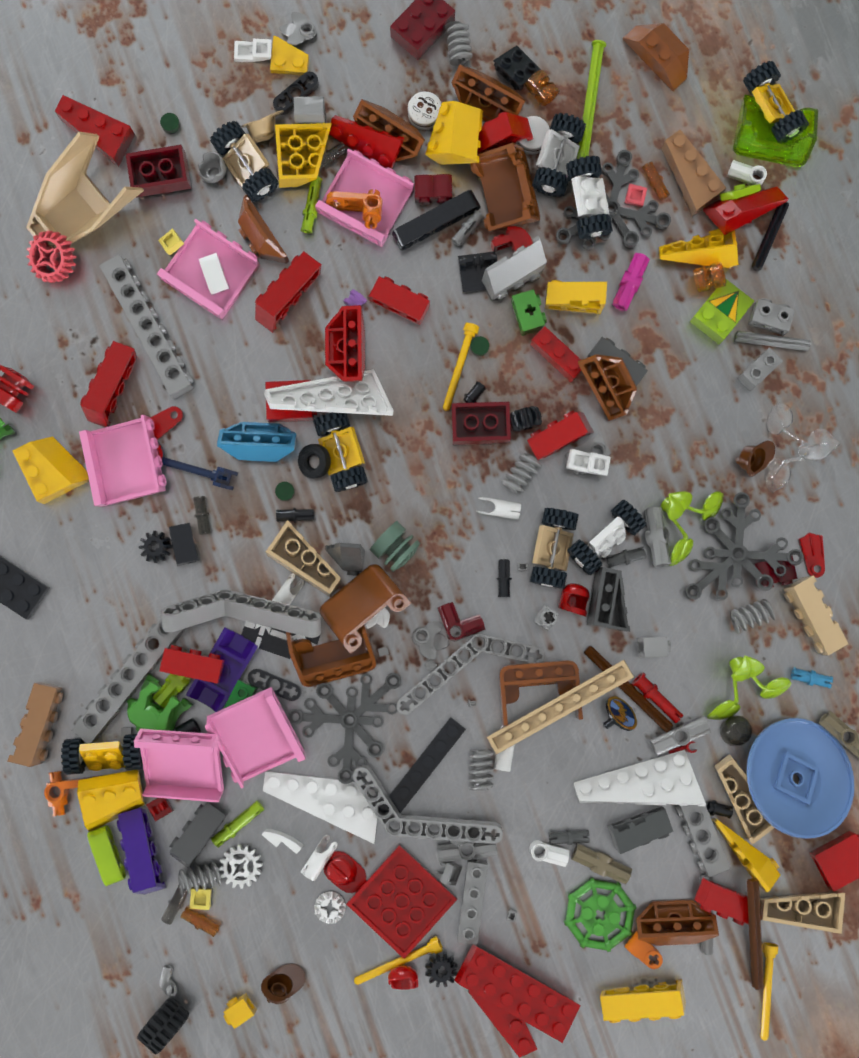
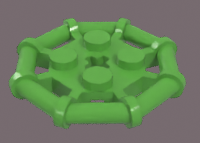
M589 878L587 883L572 894L569 893L564 924L580 943V947L611 952L612 948L627 937L632 936L634 912L637 908L636 904L632 903L622 889L621 883ZM596 888L611 891L609 895H602L597 893ZM592 889V895H590L584 901L579 899L581 896H583L585 893ZM615 894L619 896L625 906L618 907L613 900ZM576 903L581 905L579 917H574ZM597 910L605 911L603 919L595 918ZM627 911L625 926L619 924L621 912ZM581 922L587 930L585 935L581 933L576 923ZM616 928L621 930L619 934L608 940V934ZM591 934L603 936L604 942L590 940L589 938Z

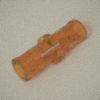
M652 161L649 164H645L642 170H644L649 180L648 184L650 187H653L659 200L667 198L670 193L662 181V175L658 174Z
M189 907L184 909L185 911L180 916L181 919L194 925L197 930L201 929L212 937L216 936L221 927L220 925L207 919L206 915H200L189 909Z

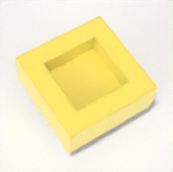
M173 228L158 240L169 255H172L184 245Z
M192 887L189 909L210 910L212 888H206V890L199 888L198 892H196L194 887Z

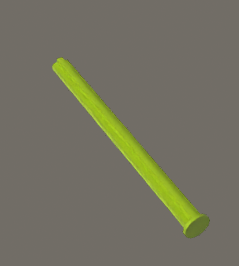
M594 40L591 44L593 50L583 113V121L586 124L582 140L579 142L580 147L577 159L589 156L603 51L606 47V42L602 40Z

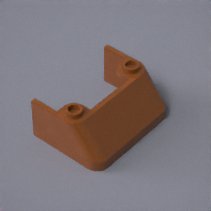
M366 623L357 630L362 637V643L351 654L339 639L312 646V643L307 639L294 641L291 633L286 632L289 654L301 684L306 687H312L373 670L376 667V660Z
M566 660L504 666L499 674L502 724L508 726L506 704H512L518 700L519 687L557 684L558 693L562 695L580 685L577 664ZM582 707L575 710V716L579 720L583 719Z

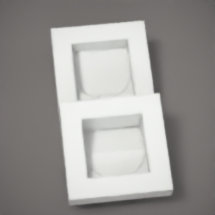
M253 38V42L235 41L234 62L270 60L272 40Z
M214 253L200 258L199 262L211 295L230 289L218 254Z
M570 449L566 468L607 476L611 457Z
M266 829L262 833L276 848L283 842L297 854L303 847L301 842L286 833L273 829Z

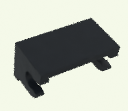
M190 523L169 527L177 566L198 561Z

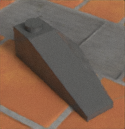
M336 543L325 546L328 554L343 571H347V575L357 576L359 572L363 571L365 549L361 544Z

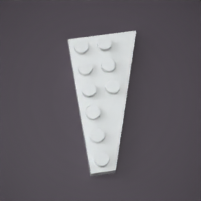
M685 750L573 783L579 803L675 804L680 806L698 805L706 807Z
M265 771L264 792L364 840L375 843L377 816L354 781L349 784H343L339 779ZM370 787V788H369L368 791H369V794H370V795H372V796H377V795H378V789H377V788H375V787Z

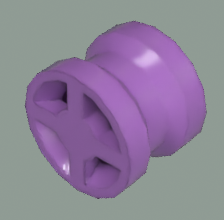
M352 289L350 296L345 298L343 302L346 306L365 304L367 300L358 291Z

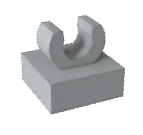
M441 862L440 865L445 870L443 873H436L441 878L440 882L445 885H456L462 866L455 863Z

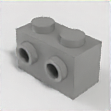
M766 298L758 299L753 305L748 325L784 336L790 330L795 310L786 304H774Z

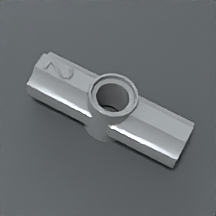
M648 508L644 510L648 530L645 532V539L651 548L653 566H667L671 564L668 547L670 534L664 524L662 508Z
M544 605L542 610L537 613L534 622L549 631L557 623L559 614Z
M701 717L652 738L650 742L658 756L676 747L687 745L690 741L707 735L711 731L705 717ZM679 731H683L685 735L682 741L676 739V734Z

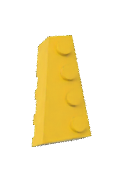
M682 979L675 980L676 984L672 985L666 984V981L658 982V985L651 988L643 984L634 987V990H630L629 987L602 990L600 1000L603 1020L610 1023H618L629 1019L630 1022H637L641 1018H649V1020L653 1021L659 1020L661 1017H669L670 1019L681 1018V1016H684L686 1006Z

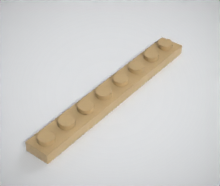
M622 660L491 734L487 739L497 755L634 678V675L625 660Z

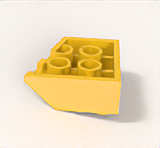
M457 101L442 102L425 155L439 165L479 163L477 149L480 148L481 144L478 136L482 130L483 110Z
M332 123L275 125L279 188L299 187L317 179Z
M53 436L28 442L12 450L36 501L45 504L89 482L87 470Z
M138 769L78 780L77 795L84 825L89 832L117 819L120 813L145 805Z

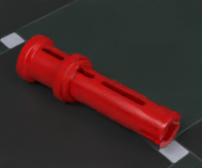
M644 672L639 674L631 685L636 686L645 698H650L675 724L679 722L680 718L684 715L658 691V686L652 684L645 677L646 674Z

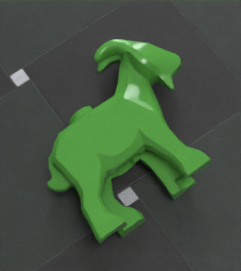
M148 674L141 687L138 700L134 698L127 700V715L129 721L136 726L138 732L140 729L174 731L180 715L190 709L193 704L185 698L180 702L174 695L171 696L165 709L153 703L152 694L159 691L162 687L158 684L160 680Z

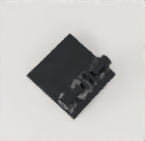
M518 46L513 47L494 59L495 70L504 79L507 78L506 81L508 83L511 81L510 84L515 90L521 91L525 87L523 84L542 73V70Z
M495 251L458 256L463 293L486 290L482 283L485 269L497 262Z

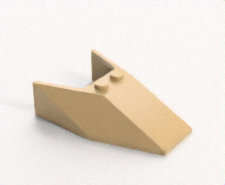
M78 132L46 173L26 226L33 236L39 235L40 232H59L61 235L67 236L66 241L74 243L98 229L144 191L140 187L125 186L110 203L87 176V168L99 139L97 134ZM48 242L49 246L57 247L54 243Z

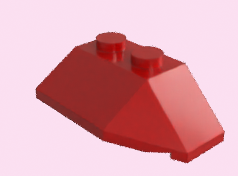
M361 305L342 306L325 327V365L343 382L362 381L364 376L365 327Z

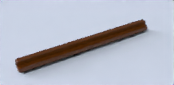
M592 646L585 649L584 654L602 671L612 667ZM627 681L618 686L665 732H669L672 729L673 724L630 682Z
M756 878L747 880L752 987L755 990L764 988L759 881Z

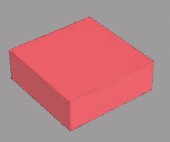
M629 183L624 203L642 208L647 188Z

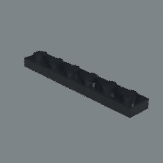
M452 717L449 718L389 795L399 813L403 811L466 730ZM386 804L380 806L381 812H389V807Z

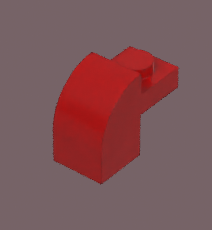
M509 226L506 229L505 236L500 234L493 238L491 248L493 252H498L511 247L514 253L521 246L527 248L533 242L526 230L518 226Z

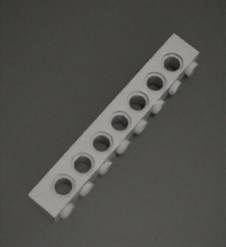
M117 255L100 264L101 270L169 395L176 399L194 389L191 384L194 381L190 373H185L182 368L185 364L180 356L176 357L174 353L176 347L172 340H167L164 335L167 331L162 323L158 324L156 320L158 314L153 307H149L147 302L150 300L145 291H140L138 286L141 283L136 275L132 276L130 272L132 267L128 260H123L120 255ZM120 275H126L124 280L118 281ZM129 291H135L132 297H127ZM143 306V311L136 313V309ZM151 322L152 327L148 330H145V325ZM156 339H161V343L158 346H153V342ZM170 355L169 361L162 362L163 356ZM179 371L178 377L171 379L172 372Z
M161 619L157 624L154 623L147 631L148 636L136 644L135 652L132 655L129 654L123 660V667L120 670L117 669L110 678L112 680L108 685L105 684L99 690L98 698L95 701L92 700L85 709L87 711L83 716L80 715L73 724L75 726L71 731L87 744L95 743L127 704V700L143 684L147 675L151 674L162 660L164 648H170L171 645H174L187 628L166 634L162 628ZM155 638L159 641L157 649H153L151 646V642ZM141 654H145L147 657V662L144 665L139 661ZM129 669H132L135 673L132 680L127 677ZM117 684L122 687L120 695L115 693V686ZM104 700L110 703L108 710H105L102 706ZM92 715L97 717V724L95 726L90 722Z

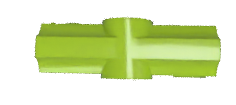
M169 674L162 688L152 698L157 704L165 708L171 696L174 695L176 697L179 693L183 692L190 684L191 678Z

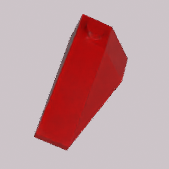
M777 186L734 200H718L703 208V212L724 235H727L782 205L789 198Z

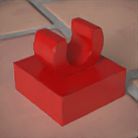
M156 798L146 804L155 822L174 811L167 798Z

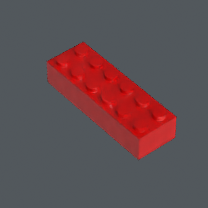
M476 945L471 946L454 979L462 987L563 1043L581 1006Z

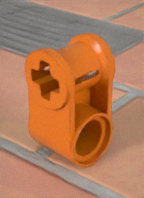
M637 931L624 946L632 955L640 959L651 969H658L663 963L660 952L652 944L639 940ZM649 956H655L657 959L655 961L650 960Z

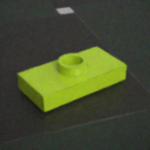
M745 183L735 185L734 190L721 193L720 199L722 201L738 199L759 192L761 186L760 184L745 186Z

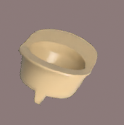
M284 110L272 113L260 120L243 124L241 127L247 128L255 143L267 141L275 134V118L281 115Z

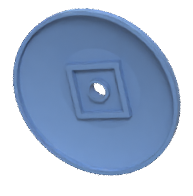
M790 718L775 722L766 727L752 744L747 760L749 791L757 809L773 827L789 836L809 839L827 835L840 826L847 817L853 802L854 775L849 758L836 738L817 723L805 719ZM794 774L799 778L798 784L793 781Z

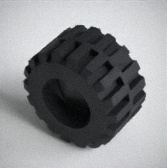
M173 997L168 998L141 1029L137 1039L155 1055L160 1053L186 1022L189 1012Z

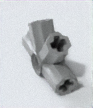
M455 825L449 827V831L452 834H457L460 831ZM471 827L468 830L473 836L478 835L480 832L477 827ZM450 841L451 843L437 845L439 862L497 856L496 844ZM463 846H471L473 852L470 855L463 854Z

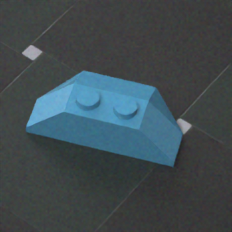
M240 422L226 429H220L217 446L238 460L277 462L294 451L296 433L277 423Z

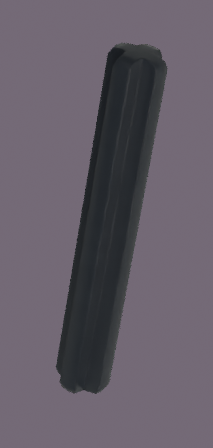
M788 202L776 208L753 261V269H762L789 207Z

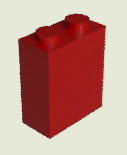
M311 380L265 382V388H276ZM266 400V419L269 423L313 421L314 415H317L316 411L270 409Z
M848 831L809 852L826 886L833 892L859 879V834Z

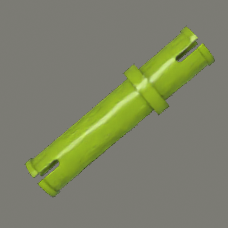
M320 177L310 182L306 206L302 212L304 217L301 232L306 234H312L314 219L317 218L315 205L319 199L322 178Z
M258 800L255 801L248 809L243 811L229 824L226 823L221 831L211 837L213 844L219 848L231 837L234 838L240 829L265 810Z

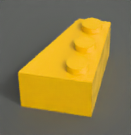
M552 280L547 283L544 309L601 314L606 304L607 282H562L560 280Z

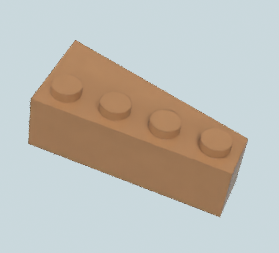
M681 129L665 140L661 148L674 173L675 181L682 191L683 199L690 209L691 217L702 211L703 208L717 200L720 194L724 193L726 187Z
M41 682L34 683L26 705V710H29L28 714L23 716L20 723L22 732L18 737H15L13 745L16 746L14 755H9L7 762L32 767L42 764L46 760L48 750H46L47 744L53 736V731H51L52 725L58 717L57 706L63 698V693H61L62 687Z

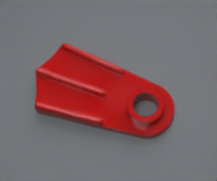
M169 407L150 417L155 426L153 430L154 437L157 440L160 439L182 420L183 412L179 407ZM173 412H177L178 414L177 418L175 419L172 418Z
M808 533L798 539L804 555L803 559L808 574L819 578L825 573L823 536ZM814 566L819 567L818 573L814 571Z

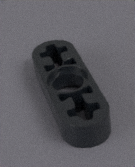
M309 71L300 76L274 98V110L276 112L284 110L281 115L290 112L294 108V97L291 96V92L294 89H298L301 91L299 97H308L318 88L319 81L317 75ZM307 79L313 80V84H307ZM279 102H281L282 104L285 103V107H284V108H283L282 106L279 107L278 103H279Z
M253 669L248 674L249 683L262 690L270 688V681L277 679L280 682V688L274 690L277 696L286 700L295 701L302 694L301 687L298 684L262 669ZM259 672L261 678L266 679V675L269 676L265 687L262 686L264 684L263 681L259 680L255 683L252 675ZM284 683H287L285 688L292 689L295 687V691L298 694L290 697L289 692L283 691V694L280 692L284 688Z

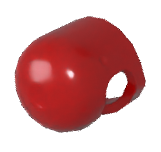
M567 584L562 590L558 608L586 617V606L590 597L588 589L580 584Z

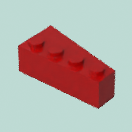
M62 95L55 109V113L60 120L76 133L97 134L99 139L95 148L119 167L135 136L130 125Z
M305 251L299 256L296 255L291 265L281 271L279 278L269 284L267 291L256 298L255 320L273 333L277 328L275 326L279 319L283 321L287 316L290 305L295 306L302 295L301 291L306 292L320 275L322 264Z
M115 341L112 342L111 346L107 347L103 362L99 363L97 374L94 379H91L88 387L89 390L86 395H83L80 402L87 421L103 427L110 426L109 416L111 413L115 414L117 396H122L125 386L124 379H129L137 358L134 348Z

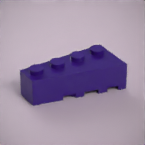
M138 808L118 814L117 828L122 834L120 844L126 855L124 865L126 870L129 871V889L133 893L143 895L166 889L165 881L161 882L159 876L162 873L161 864H158L154 857L157 853L156 845L149 838L153 834L147 811L143 808Z

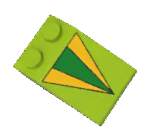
M725 278L690 322L720 345L751 307L754 300Z

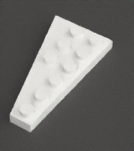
M374 369L364 371L362 381L343 382L338 376L265 389L264 392L270 409L393 416L394 412Z

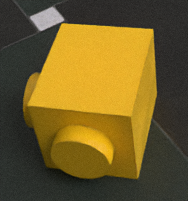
M245 993L238 999L235 996L229 1000L223 1013L226 1023L232 1025L235 1029L253 1017L257 1009L247 993Z

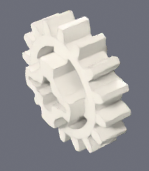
M239 844L237 849L232 846L230 852L226 851L224 853L226 858L220 859V862L224 865L220 866L219 870L224 871L221 878H228L226 884L233 882L232 888L239 884L240 888L243 889L245 883L250 887L252 885L251 880L254 882L258 880L256 875L262 873L258 868L263 863L258 862V859L261 857L260 855H254L256 849L249 851V845L242 849V845ZM235 854H245V856L238 857ZM246 860L243 868L236 872L239 864L243 863ZM250 860L253 862V869L250 867ZM228 864L231 865V869H232V872H231V873H230V871H229ZM237 876H244L245 879H238V878H236V877H237Z

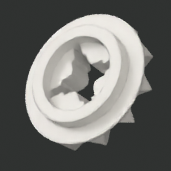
M329 891L321 894L314 905L315 915L326 924L338 922L345 914L346 905L344 899L336 892ZM330 900H332V907L335 910H332L328 916L327 909H324V906H328Z

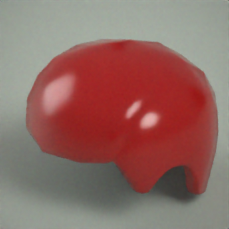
M399 965L389 973L388 984H391L393 989H415L418 987L417 972L408 965Z

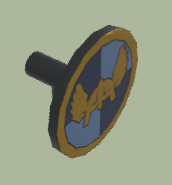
M616 696L610 697L606 701V710L610 717L603 723L606 729L615 724L623 730L632 731L637 726L636 715L627 702Z

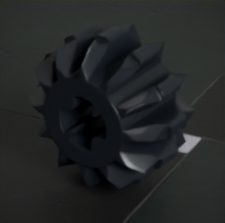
M536 406L521 408L510 414V425L513 431L516 432L536 428L542 424V415Z
M154 530L152 535L148 532L146 533L147 540L140 539L144 543V545L139 546V549L144 550L140 555L142 557L147 556L146 561L150 562L153 559L154 563H158L159 558L161 561L166 560L164 554L171 555L167 551V549L172 548V545L167 544L171 539L169 537L164 538L165 533L161 532L158 535V532ZM156 544H158V545H159V548H156V550H153V549H152V546H155Z
M447 952L443 953V957H440V954L437 953L436 959L430 956V963L425 964V968L428 969L425 972V976L430 977L429 982L433 983L436 981V987L440 986V982H443L444 987H447V980L450 983H454L452 976L458 974V971L454 970L458 968V964L452 963L454 957L450 956L447 959ZM441 966H443L445 970H443L442 973H439L438 969H440Z

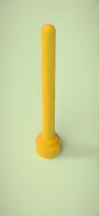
M465 322L463 328L465 338L443 404L444 411L450 410L471 340L478 334L480 328L473 323Z
M435 936L427 942V945L410 952L405 959L399 957L354 978V983L356 985L364 983L428 953H440L443 951L442 944L438 936Z
M770 942L762 943V952L765 957L761 1039L764 1041L769 1038L773 959L778 954V945Z

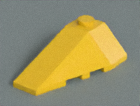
M719 229L709 231V235L704 237L696 235L687 242L680 240L659 247L661 260L717 268H731L739 265L735 230L724 235Z
M712 818L713 824L749 875L759 881L760 888L765 892H769L781 876L777 870L779 865L773 858L769 859L719 820Z

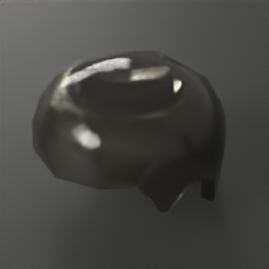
M732 716L721 724L720 735L723 741L730 746H740L750 740L752 726L743 716Z

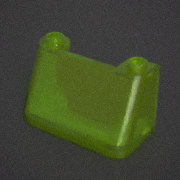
M745 94L734 138V152L740 156L793 167L805 165L817 141L818 109H800L809 122V126L802 133H799L797 137H793L792 140L778 143L771 131V127L775 123H769L765 119L764 113L759 110L760 106L756 103L754 96Z

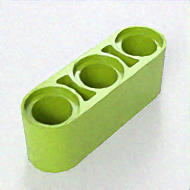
M105 825L88 832V841L104 885L109 886L126 879V872L110 827Z

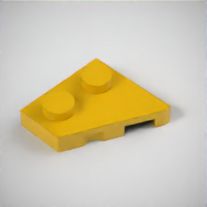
M273 36L270 72L289 75H303L308 72L309 55L281 38Z

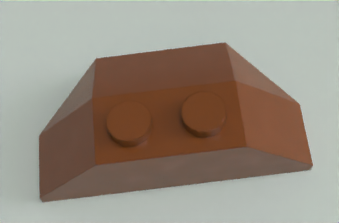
M664 23L637 25L623 37L625 43L672 91L687 79L689 49Z
M461 64L458 66L451 82L459 102L483 110L482 120L484 121L493 120L502 112L519 115L526 101L512 88L481 71Z
M361 99L353 115L355 122L364 127L366 125L373 127L374 130L380 132H389L390 135L395 137H404L405 139L396 162L416 157L425 141L416 127L385 107Z
M245 195L238 219L241 227L238 231L243 239L248 238L250 241L249 248L254 254L257 253L261 259L287 264L289 259L248 195Z
M596 354L578 361L608 420L627 415L637 391V386L623 359Z
M693 900L652 901L636 918L638 939L655 946L698 944L719 936L716 915L701 909L700 905Z

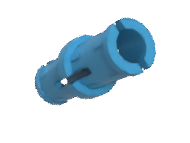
M795 667L792 669L791 680L806 682L810 686L815 684L829 689L832 687V684H830V682L833 683L832 676L818 674L813 670L809 672Z

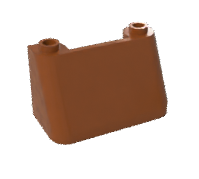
M510 143L478 154L479 163H471L470 166L473 174L481 178L489 212L484 219L486 229L489 232L507 229L509 226H520L539 221V207L523 147Z
M372 564L321 606L320 614L351 654L362 643V637L357 631L387 605L392 611L401 612L411 602L381 566Z

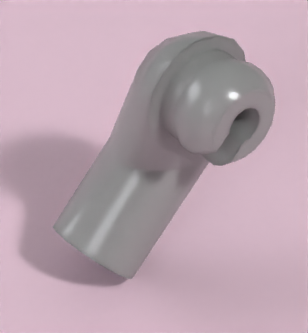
M164 966L159 985L167 996L173 997L177 993V987L171 979L173 967Z

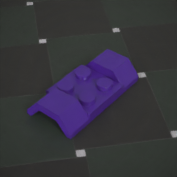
M224 627L210 652L221 655L220 659L225 660L220 683L194 679L186 696L198 700L215 712L222 710L237 681L241 679L258 645L235 631Z

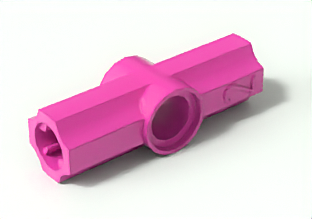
M642 253L634 254L613 300L612 305L621 311L628 310L634 294L637 293L643 280L642 276L650 260L646 255Z

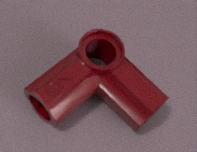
M453 602L437 608L447 637L451 641H459L486 630L480 614L460 621ZM453 627L459 628L460 636L453 637L450 634V629Z

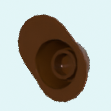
M767 440L757 446H746L735 459V462L743 470L747 471L749 476L753 477L770 465L775 455V445L772 441Z
M285 964L263 979L261 991L267 998L268 1003L283 1004L287 1002L292 995L304 986L306 980L305 972L296 964Z

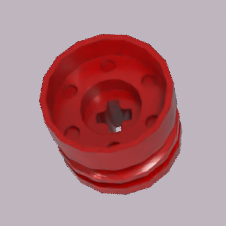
M0 365V371L4 372L2 377L0 376V404L17 413L23 405L22 400L17 396L22 394L28 397L29 394L22 390L23 387L26 386L33 390L35 386L17 371Z

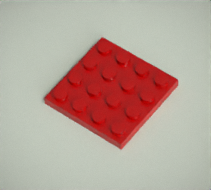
M399 844L346 905L405 959L457 901V897Z

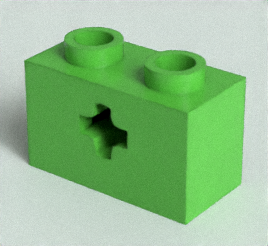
M533 289L512 296L511 302L521 335L524 336L540 331L545 326V323H547L545 313H541L539 307L541 305L539 294L536 295ZM527 309H529L530 312H533L531 316L529 313H526Z

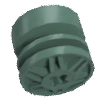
M398 521L394 522L369 549L378 559L387 554L388 558L384 564L387 566L393 560L395 563L390 568L392 572L403 567L415 555L421 544L418 540L412 545L409 544L414 538L413 535L403 539L402 536L406 529Z

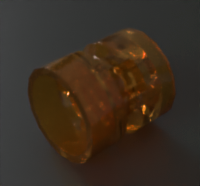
M544 70L534 73L525 83L526 89L531 95L535 94L534 99L541 107L552 102L560 92L553 82H549L550 78Z
M721 262L710 264L709 268L703 266L693 270L695 285L699 293L710 290L712 286L715 289L726 286L725 273Z

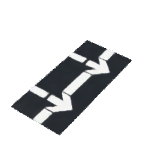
M245 622L241 634L243 637L258 645L259 649L291 659L286 631ZM291 633L294 641L307 639L312 643V646H316L320 635L315 638H309Z

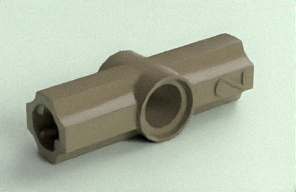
M828 711L818 723L859 759L858 733L848 727L833 712ZM849 732L850 739L845 742L844 734Z
M578 843L574 848L572 860L589 867L591 871L601 876H608L626 885L629 881L632 868L613 860L614 858L603 852H596Z

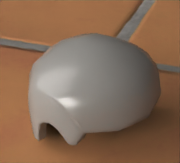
M213 151L203 154V161L198 164L200 177L209 183L220 181L226 173L225 161L218 153Z

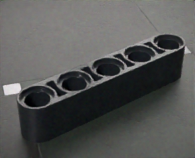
M468 190L399 226L391 234L400 250H406L472 215L481 206L472 190Z

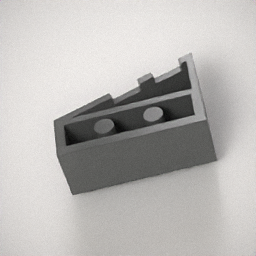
M600 567L595 571L587 625L630 632L621 570Z
M208 802L205 805L201 804L194 813L197 816L192 822L188 820L182 828L184 833L180 838L176 836L169 846L172 848L170 855L187 868L191 867L192 862L201 853L203 847L226 818V815Z
M662 806L607 825L614 847L620 854L649 844L657 838H666L669 836V833L673 832L666 809Z

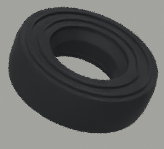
M309 444L301 449L298 456V466L303 475L308 478H320L329 471L331 458L324 446ZM312 454H316L319 457V465L315 469L309 463V458Z

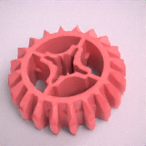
M53 231L40 232L39 235L33 236L34 240L29 242L31 247L26 249L29 251V255L26 258L30 259L27 265L32 266L30 272L36 273V277L42 278V281L50 283L61 282L68 278V273L74 272L71 266L77 265L73 262V259L77 258V256L72 253L75 248H70L72 242L66 241L67 236ZM48 242L54 243L57 247L49 246ZM46 266H50L55 271L51 272L46 268Z

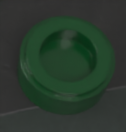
M166 113L161 117L160 124L165 132L174 133L179 129L180 121L175 114Z
M475 337L471 341L470 349L474 355L484 356L489 350V342L485 337Z
M281 482L276 486L275 494L280 500L289 501L294 497L295 489L289 482Z

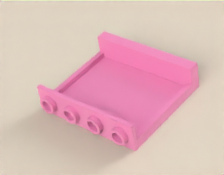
M347 149V157L322 201L318 200L315 205L316 211L322 216L382 247L414 191V183L406 176L401 177L397 175L393 169L380 166L376 160L372 158L369 160L363 157L364 155L361 152ZM371 189H373L374 194L376 189L380 192V197L383 199L381 221L377 223L375 229H372V225L368 229L362 218L363 212L337 210L326 204L327 194L332 191L368 193Z
M195 219L196 226L184 241V245L180 247L165 270L160 268L157 275L162 281L223 320L260 264L257 260L258 257L250 251L248 253L242 250L243 247L237 242L233 241L231 243L226 239L227 236L222 232L213 231L207 222L203 220L200 222ZM217 253L230 289L211 295L199 259Z
M140 415L141 418L98 430L79 431L94 506L105 507L166 491L165 485L167 482L161 470L163 463L157 451L159 444L156 437H154L153 430L155 426L150 417Z
M272 687L207 716L205 729L209 734L218 735L219 751L223 754V762L226 767H230L232 779L235 783L238 782L241 789L244 788V781L294 758H297L298 762L306 759L304 748Z
M153 729L139 730L134 739V747L140 748L146 782V787L142 794L143 797L219 803L224 791L217 734Z

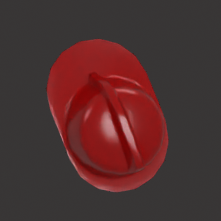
M334 852L323 868L326 877L346 893L357 892L366 882V873L363 867L345 852Z

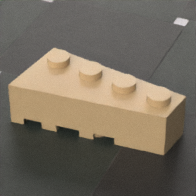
M287 520L266 550L267 556L331 598L341 583L340 576Z
M729 754L714 767L751 845H753L775 827L757 809L749 791L747 775Z

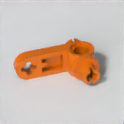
M373 189L369 190L368 193L332 191L327 194L326 204L341 211L363 212L362 218L365 221L366 228L370 229V225H372V229H375L377 223L381 221L383 199L380 197L378 190L375 189L374 194Z
M62 771L49 772L50 782L46 783L44 796L48 801V807H52V815L60 816L66 814L64 805L68 804L69 789L78 788V780L98 776L62 780ZM54 787H58L60 789L59 796H56L54 794Z

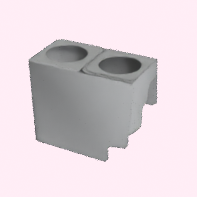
M323 96L294 97L295 124L326 123V109Z

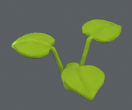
M686 491L668 494L669 497L663 500L661 504L662 510L668 514V518L674 522L683 535V539H680L673 549L670 566H674L686 559L693 548V540L691 538L688 539V535L676 519L685 512V509L702 514L704 521L716 516L722 506L724 493L716 491L710 494L704 502L703 509L690 507L692 494Z
M744 656V658L736 657L729 662L733 671L731 677L733 679L734 701L728 700L723 702L706 717L713 720H723L734 716L741 707L737 704L739 702L737 681H744L751 677L763 690L760 692V696L765 699L780 696L792 683L788 678H777L765 686L756 678L765 669L763 663L749 656Z

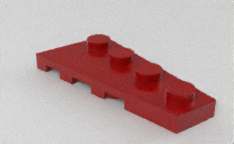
M337 115L332 118L330 136L353 150L361 152L368 159L376 160L380 166L393 169L405 139L404 137H395L390 135L389 132H380L367 125L364 127L358 125L355 121Z
M468 990V993L519 1058L537 1050L526 1022Z

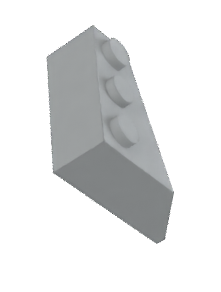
M539 236L532 239L533 244L527 248L524 246L518 248L511 258L505 256L485 269L482 283L492 300L496 298L502 299L509 294V291L513 289L517 291L523 288L526 282H535L541 277L547 261Z

